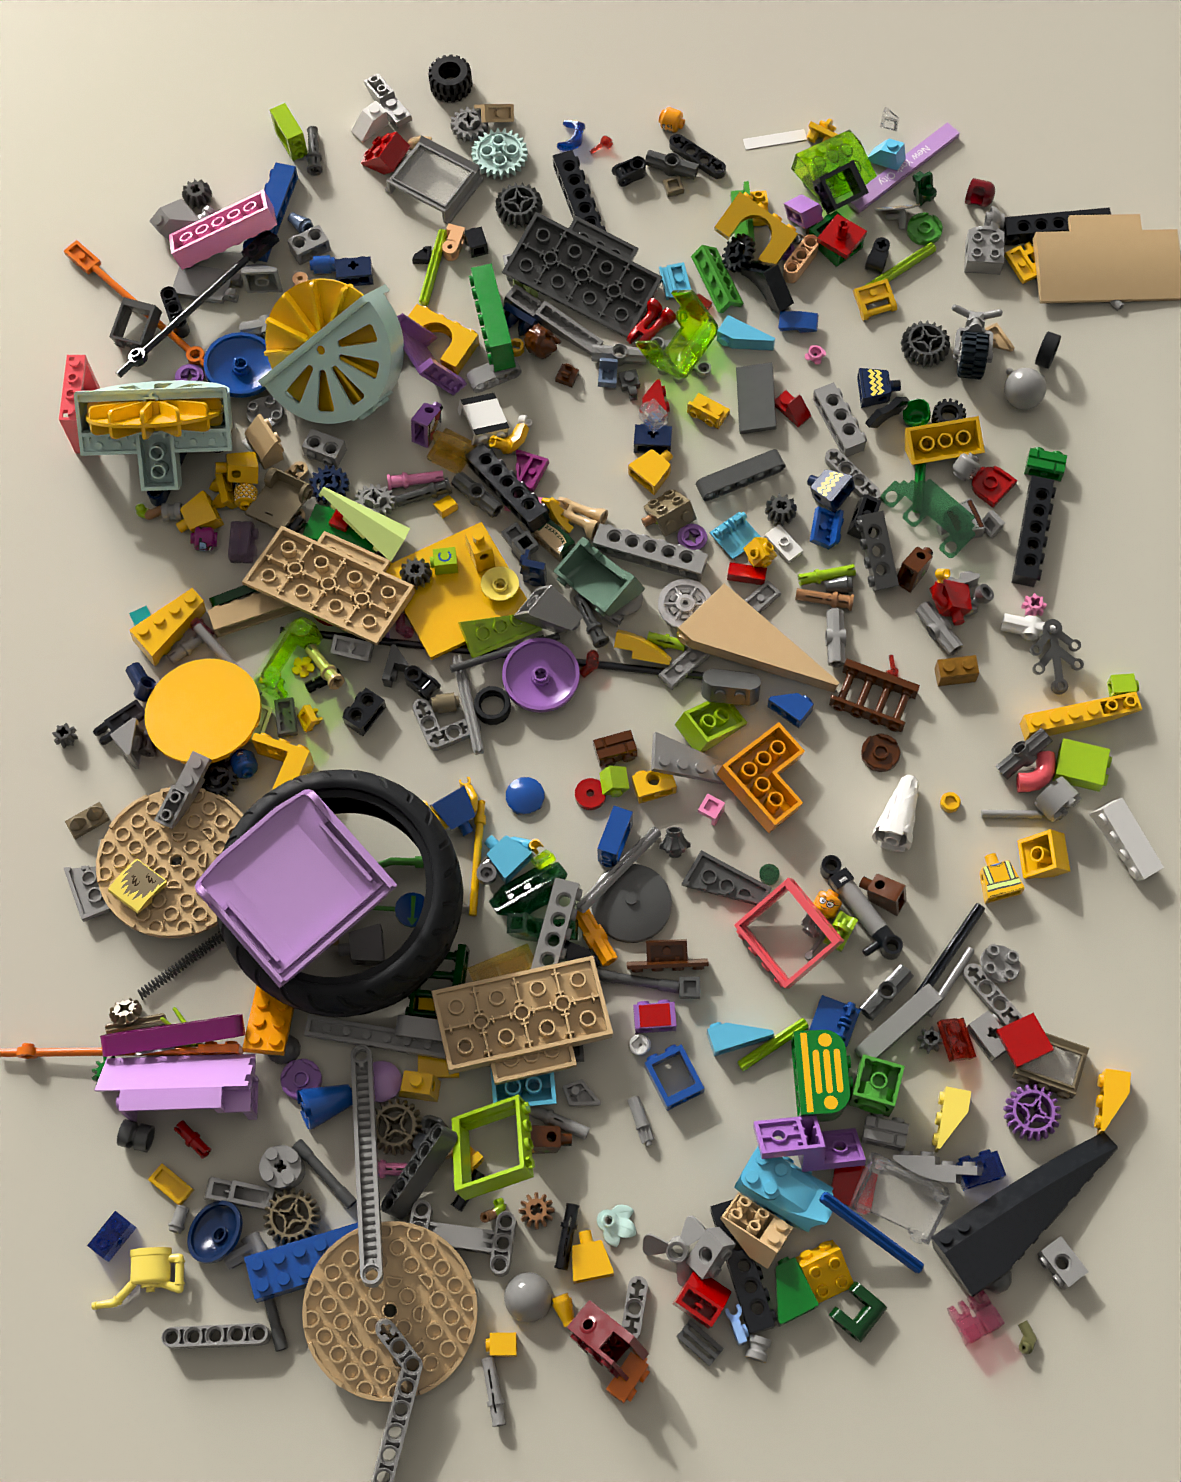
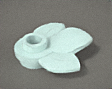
M616 1205L612 1210L606 1209L598 1214L597 1225L603 1230L604 1240L609 1245L617 1247L620 1237L630 1238L636 1235L635 1225L629 1220L634 1211L631 1207ZM606 1216L610 1217V1224L605 1223Z

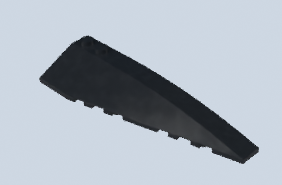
M1103 1132L1064 1152L1002 1189L931 1237L933 1249L971 1297H974L1009 1273L1015 1262L1024 1256L1025 1251L1030 1245L1039 1239L1038 1236L1044 1230H1047L1068 1206V1202L1077 1196L1083 1185L1087 1181L1089 1182L1094 1173L1115 1153L1118 1146Z

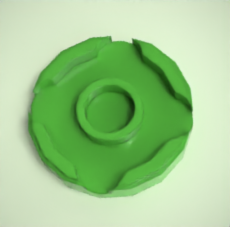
M925 212L912 216L907 226L908 237L918 245L926 246L931 242H937L941 237L943 229L942 223L937 216H931Z

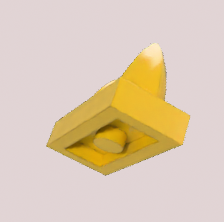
M215 473L216 478L209 487V490L219 492L212 500L215 507L223 508L227 506L230 509L237 508L234 504L233 482L227 481L226 473Z

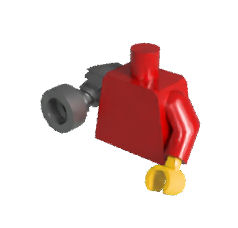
M937 569L935 577L938 580L929 588L932 599L936 604L939 614L952 618L955 626L962 625L965 622L964 617L977 613L978 603L987 604L993 600L994 593L987 584L978 586L973 597H970L968 584L946 580L951 575L950 569Z

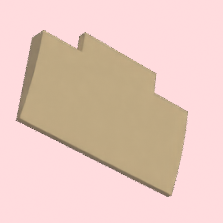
M1140 214L1069 215V231L1036 232L1033 237L1040 304L1111 302L1113 300H1120L1121 302L1181 300V256L1177 229L1142 230Z
M284 526L279 528L242 581L243 585L374 645L379 644L415 594L414 585L386 573L391 565L390 560L326 531L322 533L318 541H315Z
M594 956L431 991L449 1075L491 1066L494 1084L499 1085L577 1067L573 1047L613 1037Z

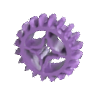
M1028 1084L1024 1086V1090L1019 1086L1016 1092L1012 1091L1010 1093L1011 1098H1007L1005 1101L1008 1105L1004 1106L1003 1110L1009 1113L1004 1115V1119L1011 1120L1007 1123V1127H1015L1012 1130L1013 1134L1017 1131L1021 1132L1019 1135L1020 1139L1027 1135V1141H1031L1033 1136L1036 1141H1040L1041 1136L1047 1139L1049 1137L1048 1133L1053 1134L1055 1132L1053 1127L1057 1128L1059 1126L1056 1120H1060L1061 1115L1055 1112L1060 1111L1061 1107L1054 1106L1058 1100L1057 1098L1051 1100L1050 1097L1053 1093L1049 1092L1046 1095L1044 1093L1045 1087L1038 1091L1037 1084L1032 1086V1090ZM1026 1097L1035 1098L1032 1104L1018 1102ZM1041 1102H1042V1103L1045 1105V1107L1047 1108L1048 1116H1046L1047 1113H1045L1044 1111H1042V1109H1041ZM1035 1106V1115L1029 1120L1031 1115L1028 1111H1030ZM1016 1109L1023 1115V1123L1019 1120ZM1032 1122H1043L1046 1124L1041 1128H1030Z

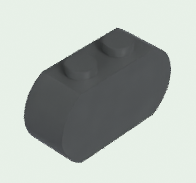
M710 669L703 674L701 695L709 702L751 706L759 700L761 679L756 674L750 672Z

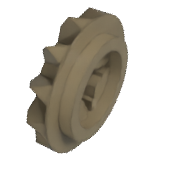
M129 998L125 1001L122 999V1002H116L114 1007L110 1008L109 1017L115 1024L126 1025L140 1017L142 1006L138 1000L133 1001L132 998Z

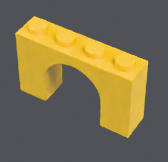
M739 192L715 225L714 230L729 241L739 225L745 220L753 218L762 220L771 231V240L757 261L778 264L798 235L796 228L790 224L785 225L781 222L782 218L777 214H770L766 206L752 201L753 197L748 193L744 192L743 194Z
M416 304L408 315L409 318L430 332L444 333L451 338L452 342L440 358L441 365L458 375L479 346L478 334L474 330L467 329L460 323L453 322L444 315L437 314L428 307Z

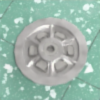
M678 579L669 583L661 591L658 598V611L664 621L670 626L678 628L711 594L700 582L691 579Z

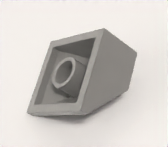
M179 199L160 207L149 222L161 235L170 241L169 234L200 219L183 199Z
M263 264L245 265L241 269L247 293L283 292L277 268Z

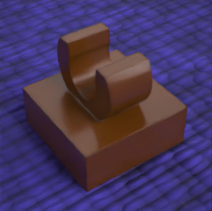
M562 363L555 377V382L572 388L579 375V369L574 368L573 365Z

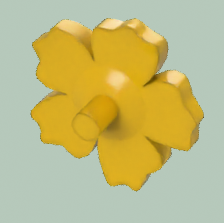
M309 656L303 657L302 660L299 657L295 658L294 667L291 668L292 673L300 674L301 678L309 676V672L312 673L315 670L313 663H311L312 659Z

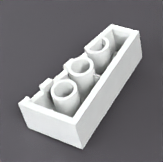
M1123 798L1109 802L1089 814L1136 881L1144 880L1164 868Z

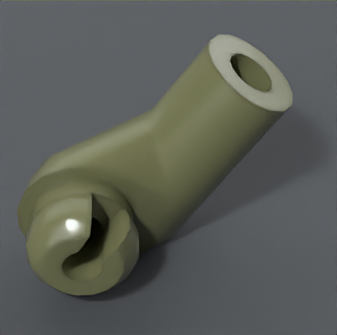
M1028 1320L1018 1325L1023 1334L1019 1344V1351L1023 1354H1030L1034 1349L1037 1338Z

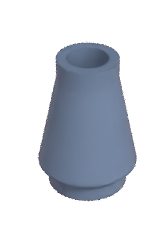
M294 212L288 216V221L299 233L313 227V223L309 218Z

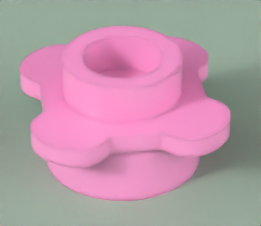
M812 345L809 347L808 353L805 354V359L811 360L818 365L821 363L822 357L826 355V351L818 345Z

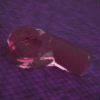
M401 613L396 620L395 630L403 638L409 639L413 636L414 629L405 624L406 615Z

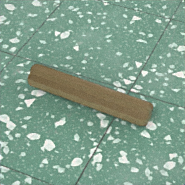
M164 1013L139 1017L134 1022L126 1025L107 1023L105 1031L106 1034L161 1026L165 1024L160 1018L164 1017L166 1020L167 1018Z

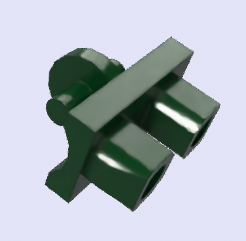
M921 171L915 173L912 176L915 182L913 193L916 196V204L922 206L926 201L934 200L937 190L933 187V174L930 171L925 174Z

